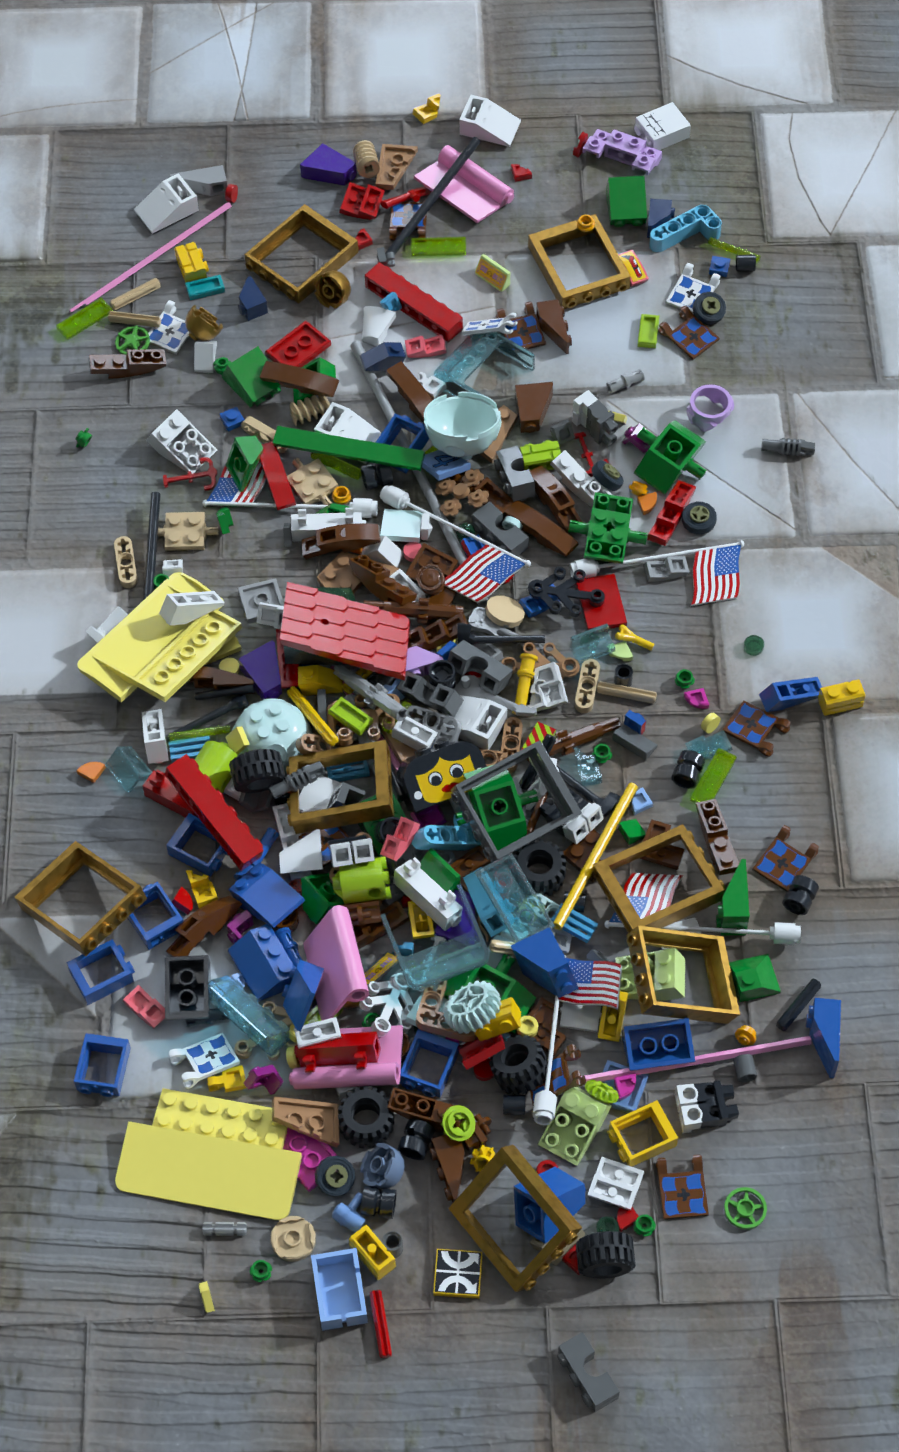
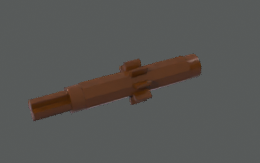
M419 598V602H410L404 605L396 601H363V604L379 607L380 610L417 618V623H427V619L449 620L459 613L463 614V606L429 603L428 598Z
M618 717L601 723L597 722L569 733L567 730L554 733L556 742L549 752V756L560 752L562 756L574 752L573 747L621 727Z

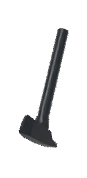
M457 624V644L463 640L471 645L545 643V635L476 636L470 634L472 628L470 624Z
M240 694L232 698L228 704L165 736L168 742L173 741L230 711L248 707V700L245 694Z
M556 765L564 782L592 803L601 806L603 818L616 808L621 798L619 795L610 792L605 799L600 798Z

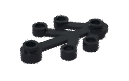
M556 567L554 573L543 581L536 579L528 585V593L531 597L535 599L541 598L549 607V611L554 615L561 612L562 605L559 601H553L549 595H555L569 610V614L572 617L580 616L582 608L579 604H574L568 597L588 600L593 607H600L605 599V594L600 589H595L591 592L570 589L577 583H582L585 580L586 574L581 569L576 570L573 577L557 587L550 585L557 580L565 578L566 570L563 567Z

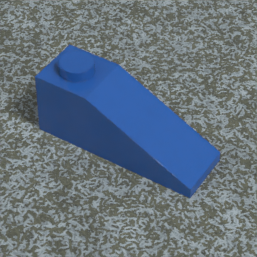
M818 677L775 682L764 689L759 696L766 712L778 711L818 698L822 686Z

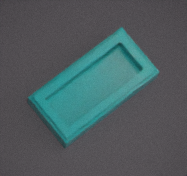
M221 275L185 283L190 301L225 293Z

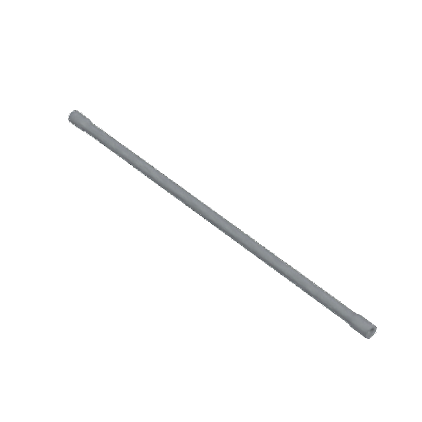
M354 341L350 347L364 371L360 355L365 350L360 341ZM364 371L388 422H390L395 413L374 371ZM401 429L396 438L401 447L409 448L410 443L403 429ZM421 468V471L413 470L434 515L448 521L447 517L439 509L441 505L423 469ZM438 521L459 565H461L467 557L453 529ZM488 597L477 603L478 606L485 607L489 600Z

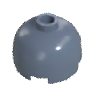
M377 1143V1147L372 1151L366 1152L361 1163L360 1172L364 1173L365 1180L363 1182L366 1185L377 1187L379 1190L384 1188L390 1189L403 1176L405 1168L404 1159L400 1152L390 1145Z

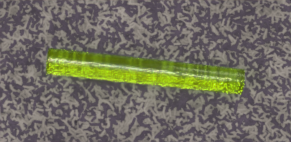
M712 237L708 241L709 245L736 255L755 254ZM755 254L756 262H759L761 255Z
M230 725L169 733V741L227 734L231 732Z

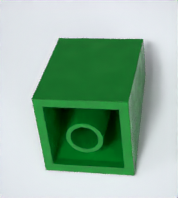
M645 176L608 177L606 197L610 225L623 227L625 224L641 226L643 223H646Z
M258 346L228 364L221 376L250 408L254 405L260 406L266 401L265 398L270 395L274 397L281 392V385L279 383L261 380V372L265 362L268 360Z

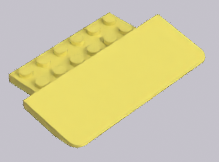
M173 573L169 576V579H166L78 661V669L121 703L137 687L166 702L242 629V624L218 611L220 608L187 624L175 626L167 624L159 614L167 594L211 591L196 579L184 573Z
M162 1088L152 1126L128 1121L115 1183L122 1192L272 1220H281L290 1213L302 1153L283 1149L288 1127L272 1121V1108Z

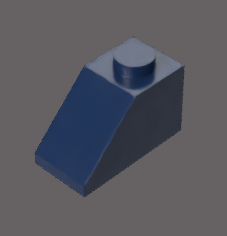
M650 198L647 238H650V233L654 228L670 221V219H674L675 208H672V200Z
M247 277L239 295L240 305H238L240 314L242 316L245 315L246 319L250 321L267 314L268 307L266 299L252 277Z
M383 342L360 355L364 371H386L400 361L404 362L406 358L401 342Z

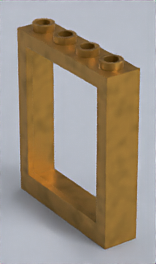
M304 204L244 255L245 265L249 271L255 272L262 280L269 282L276 290H280L289 299L299 304L316 289L314 282L319 275L327 271H338L359 252L358 240ZM304 226L340 252L297 288L261 261Z
M596 214L591 215L595 221V227L589 232L580 231L577 228V220L528 235V248L552 293L564 309L573 308L577 305L630 289V275ZM595 233L617 275L566 291L544 248Z
M386 740L289 757V766H286L287 775H291L292 772H296V770L318 761L325 768L369 759L375 760L377 800L300 813L299 789L296 792H288L290 794V798H287V805L290 810V814L287 815L288 824L290 827L293 826L296 834L394 817L391 757Z
M683 824L593 864L595 879L628 933L638 925L663 928L722 901L724 891L726 890L723 881L717 879L714 867L711 863H707L702 848L700 846L697 847L692 832L690 830L687 831ZM681 840L711 888L640 919L612 870Z
M75 841L15 896V899L21 910L84 956H87L125 921L130 914L140 907L147 897L139 884ZM85 865L127 895L79 939L37 908Z
M639 925L626 935L641 1014L680 1019L689 1018V1020L725 1024L730 1023L740 1015L723 936ZM646 945L703 952L714 1008L656 1001Z
M514 1145L501 1147L448 1208L515 1292L524 1289L528 1291L533 1288L537 1283L535 1280L538 1276H542L550 1269L549 1264L563 1255V1249L578 1238L577 1233L582 1229V1226ZM506 1166L559 1229L555 1236L521 1273L469 1210Z

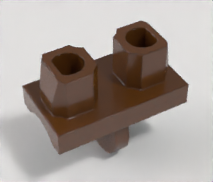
M378 900L341 905L349 910L352 926L381 922Z
M479 1113L474 1116L476 1120L474 1133L470 1138L463 1141L469 1152L481 1148L482 1145L487 1147L486 1142L488 1139L485 1135L491 1133L488 1127L492 1122L490 1117L482 1118ZM455 1119L453 1128H460V1124L464 1119Z

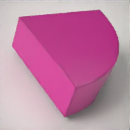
M704 688L684 692L685 700L693 707L700 709L709 708Z
M636 1074L614 1078L619 1101L627 1098L634 1091Z

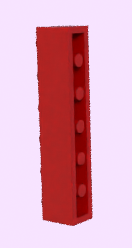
M379 262L365 274V287L382 299L391 292H395L402 306L400 311L436 335L442 334L448 343L463 330V317L459 313L452 311L444 303H440L432 295L425 293L417 285L407 281L402 275L396 274L388 266H384Z
M185 754L166 767V778L240 871L261 858L264 851L262 843L257 838L254 839L250 834L247 824L238 819L235 809L226 804L223 794L219 790L214 789L210 778L206 774H202L198 763L193 758L190 759Z

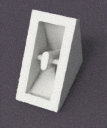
M198 340L195 342V372L213 373L217 341Z
M385 535L380 537L381 542L364 547L361 555H366L371 560L398 567L404 556L403 551Z

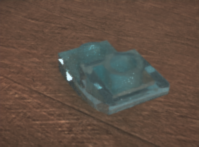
M724 730L707 738L703 735L685 743L688 750L701 754L705 760L733 750Z

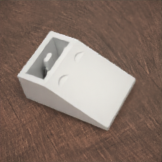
M470 95L459 119L460 135L472 138L477 137L480 140L510 147L521 120L487 98Z
M178 173L162 181L134 208V211L153 234L199 211L196 194Z
M334 402L331 403L314 428V432L370 442H376L381 435L380 431L352 410Z
M177 409L146 439L160 455L187 473L191 471L192 474L203 465L200 463L199 458H210L217 451Z
M460 695L464 701L455 717H452L461 724L462 728L459 738L479 748L489 750L504 727V723L507 720V708L488 699ZM443 723V727L449 730L455 729V726Z

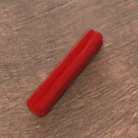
M373 1290L369 1294L380 1358H389L392 1356L382 1291Z

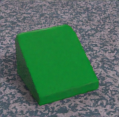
M637 819L622 821L618 825V830L628 845L644 838L646 835Z

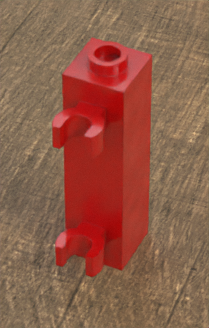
M154 770L142 785L144 796L185 818L189 813L197 817L166 778L165 773Z
M377 1031L341 1034L342 1038L300 1049L296 1045L294 1053L296 1059H299L300 1067H306L305 1073L315 1072L316 1066L357 1064V1070L366 1069L367 1063L378 1062L381 1047Z

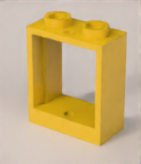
M658 1100L610 1121L609 1131H607L611 1142H616L619 1148L618 1154L621 1161L626 1162L631 1167L676 1147L678 1142V1136ZM651 1117L664 1141L632 1155L619 1131Z

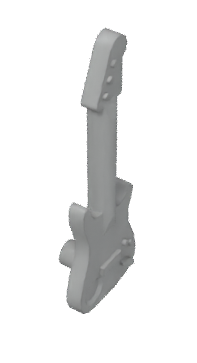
M482 607L475 608L469 617L468 624L472 626V630L485 632L491 636H499L498 634L502 636L518 635L508 630L510 629L509 625L499 626L493 623L487 617L486 609ZM533 643L535 648L548 659V656L543 652V646L540 643Z
M474 675L463 676L454 688L459 695L491 700L516 712L517 716L533 717L537 715L535 707L530 708L523 704L518 705L486 691L479 686L480 680Z

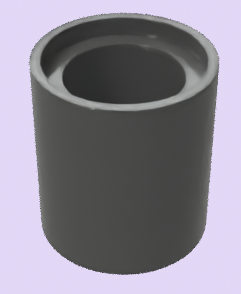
M751 1054L739 1055L733 1059L739 1082H750L757 1078Z
M395 1231L387 1232L382 1238V1243L387 1248V1251L394 1258H397L403 1252L402 1236ZM391 1241L399 1244L396 1248H389L387 1246Z

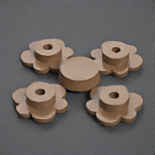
M479 469L466 471L465 476L462 477L464 483L456 485L454 480L445 478L436 484L435 493L437 495L447 496L449 493H453L455 497L452 500H446L439 509L444 516H456L459 512L458 510L462 508L458 499H463L467 496L469 499L468 504L473 505L475 508H479L482 504L488 502L489 493L487 491L478 489L470 493L469 487L479 485V481L484 479V475L480 473Z

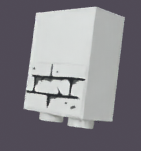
M672 102L636 117L634 130L638 136L640 135L643 140H646V146L661 150L690 138L691 125Z

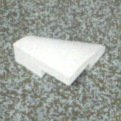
M365 306L363 310L362 341L373 346L381 344L387 336L388 328L396 318V312L380 307Z
M552 662L535 668L534 684L531 686L530 691L532 694L530 705L527 706L530 708L535 707L537 711L567 704L568 699L559 666Z
M320 829L314 830L279 853L281 874L323 869Z

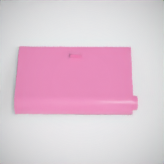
M450 145L445 146L439 153L438 161L416 174L414 179L430 191H433L461 153ZM468 159L440 195V198L476 223H479L507 203H511L514 199V190Z
M341 905L334 906L303 943L307 962L324 968L315 993L321 1021L334 1018L347 1001L359 1002L369 996L349 910Z
M391 1026V1029L385 1036L378 1037L381 1047L378 1062L367 1063L366 1069L357 1070V1064L316 1066L315 1072L305 1073L306 1067H297L289 1074L290 1085L295 1090L398 1085L401 1073L403 1026ZM371 1027L340 1029L341 1034L372 1032Z

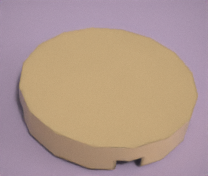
M491 597L485 606L487 617L499 626L509 625V628L519 626L523 621L525 613L523 607L510 597Z
M289 1216L281 1219L273 1228L270 1241L273 1251L279 1258L289 1262H297L305 1259L312 1253L316 1243V1234L313 1226L304 1218Z

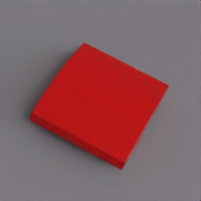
M349 182L339 213L361 219H375L385 190L368 184L367 188Z
M502 1034L484 1041H480L476 1037L474 1041L466 1042L459 1046V1052L463 1057L462 1063L466 1070L505 1049Z

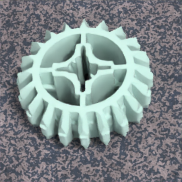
M477 980L474 984L469 982L467 986H462L458 991L455 990V994L449 996V1001L444 1003L443 1016L451 1029L459 1034L463 1032L468 1034L471 1030L476 1032L478 1028L483 1029V1026L490 1024V1020L496 1018L495 1014L500 1011L499 1007L502 1004L498 991L494 986L485 981L479 982Z

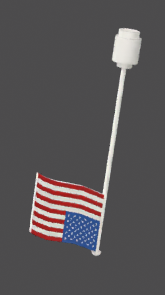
M260 459L243 492L239 491L225 466L217 486L209 498L202 502L204 507L207 505L276 507L275 503H254L266 482ZM354 498L353 502L349 504V507H353V513H362V518L377 516L378 501ZM296 504L288 508L323 509L328 505Z
M393 485L384 486L380 493V498L384 503L398 510L409 506L421 513H430L410 503L409 494ZM430 513L431 518L485 544L484 547L469 556L453 573L445 578V586L479 603L495 592L510 576L523 567H530L531 562L529 560L525 561Z
M740 540L737 543L625 560L623 564L612 562L599 565L598 561L589 558L575 560L574 563L569 564L570 574L573 577L574 572L581 569L586 574L585 578L595 577L599 573L600 568L695 553L693 565L694 595L691 606L737 599L739 593L740 577L738 562L740 548L744 546V541Z
M632 873L623 890L640 919L671 906L675 889L683 875ZM614 912L610 921L607 920L605 922V927L608 929L609 927H624L616 912ZM775 922L774 927L770 926V931L671 925L662 928L684 931L769 935V939H773L774 944L786 945L800 943L801 926H795V923Z
M566 958L579 989L560 998L555 996L545 1090L536 1093L534 1098L533 1117L537 1124L549 1125L555 1118L557 1097L549 1091L559 1001L576 1005H599L618 1009L622 965L609 961H581Z

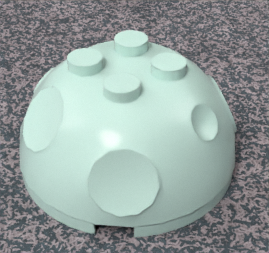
M458 392V396L447 398L446 394L431 401L424 411L425 430L431 443L438 450L465 460H469L473 455L487 450L490 444L496 440L502 423L497 404L492 399L473 392Z
M263 699V701L251 704L244 709L232 729L233 731L236 727L242 726L250 744L237 754L238 756L257 749L279 751L285 776L287 775L286 766H289V757L303 755L296 748V740L304 734H313L305 715L296 706L282 699Z

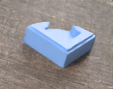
M643 787L635 793L632 800L634 815L653 807V803Z

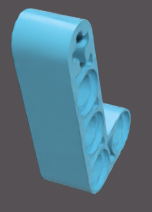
M698 205L654 228L650 233L649 247L653 252H662L698 232H701L708 240H717L721 234L722 221L710 207Z
M455 815L453 817L454 826H425L416 832L411 842L418 850H429L432 848L433 850L467 851L481 845V843L474 838L471 825L466 823L459 826L457 821L463 819V817L456 819Z

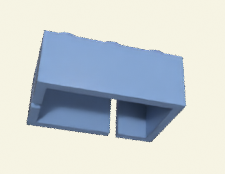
M353 1248L311 1255L322 1331L341 1328L344 1322H347V1326L368 1323L357 1249Z

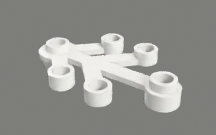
M403 973L392 975L389 981H371L368 984L369 995L375 997L368 996L365 1000L359 1002L360 1008L364 1011H369L373 1006L385 1004L380 1017L376 1018L371 1025V1031H377L378 1037L385 1036L391 1029V1024L388 1020L393 1010L399 1021L397 1026L402 1025L403 1032L407 1033L412 1026L405 1022L414 1004L408 993L410 985L406 983L405 974L403 975ZM391 990L389 995L376 996L379 991ZM399 995L401 996L405 1004L404 1009H402V1006L398 1000Z

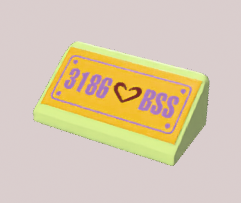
M482 254L475 274L500 292L504 291L510 285L511 273L485 254Z

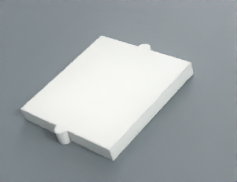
M563 1002V1007L560 1008L562 1013L560 1027L598 1032L599 1018H601L602 1014L600 1012L601 1006L576 1005Z

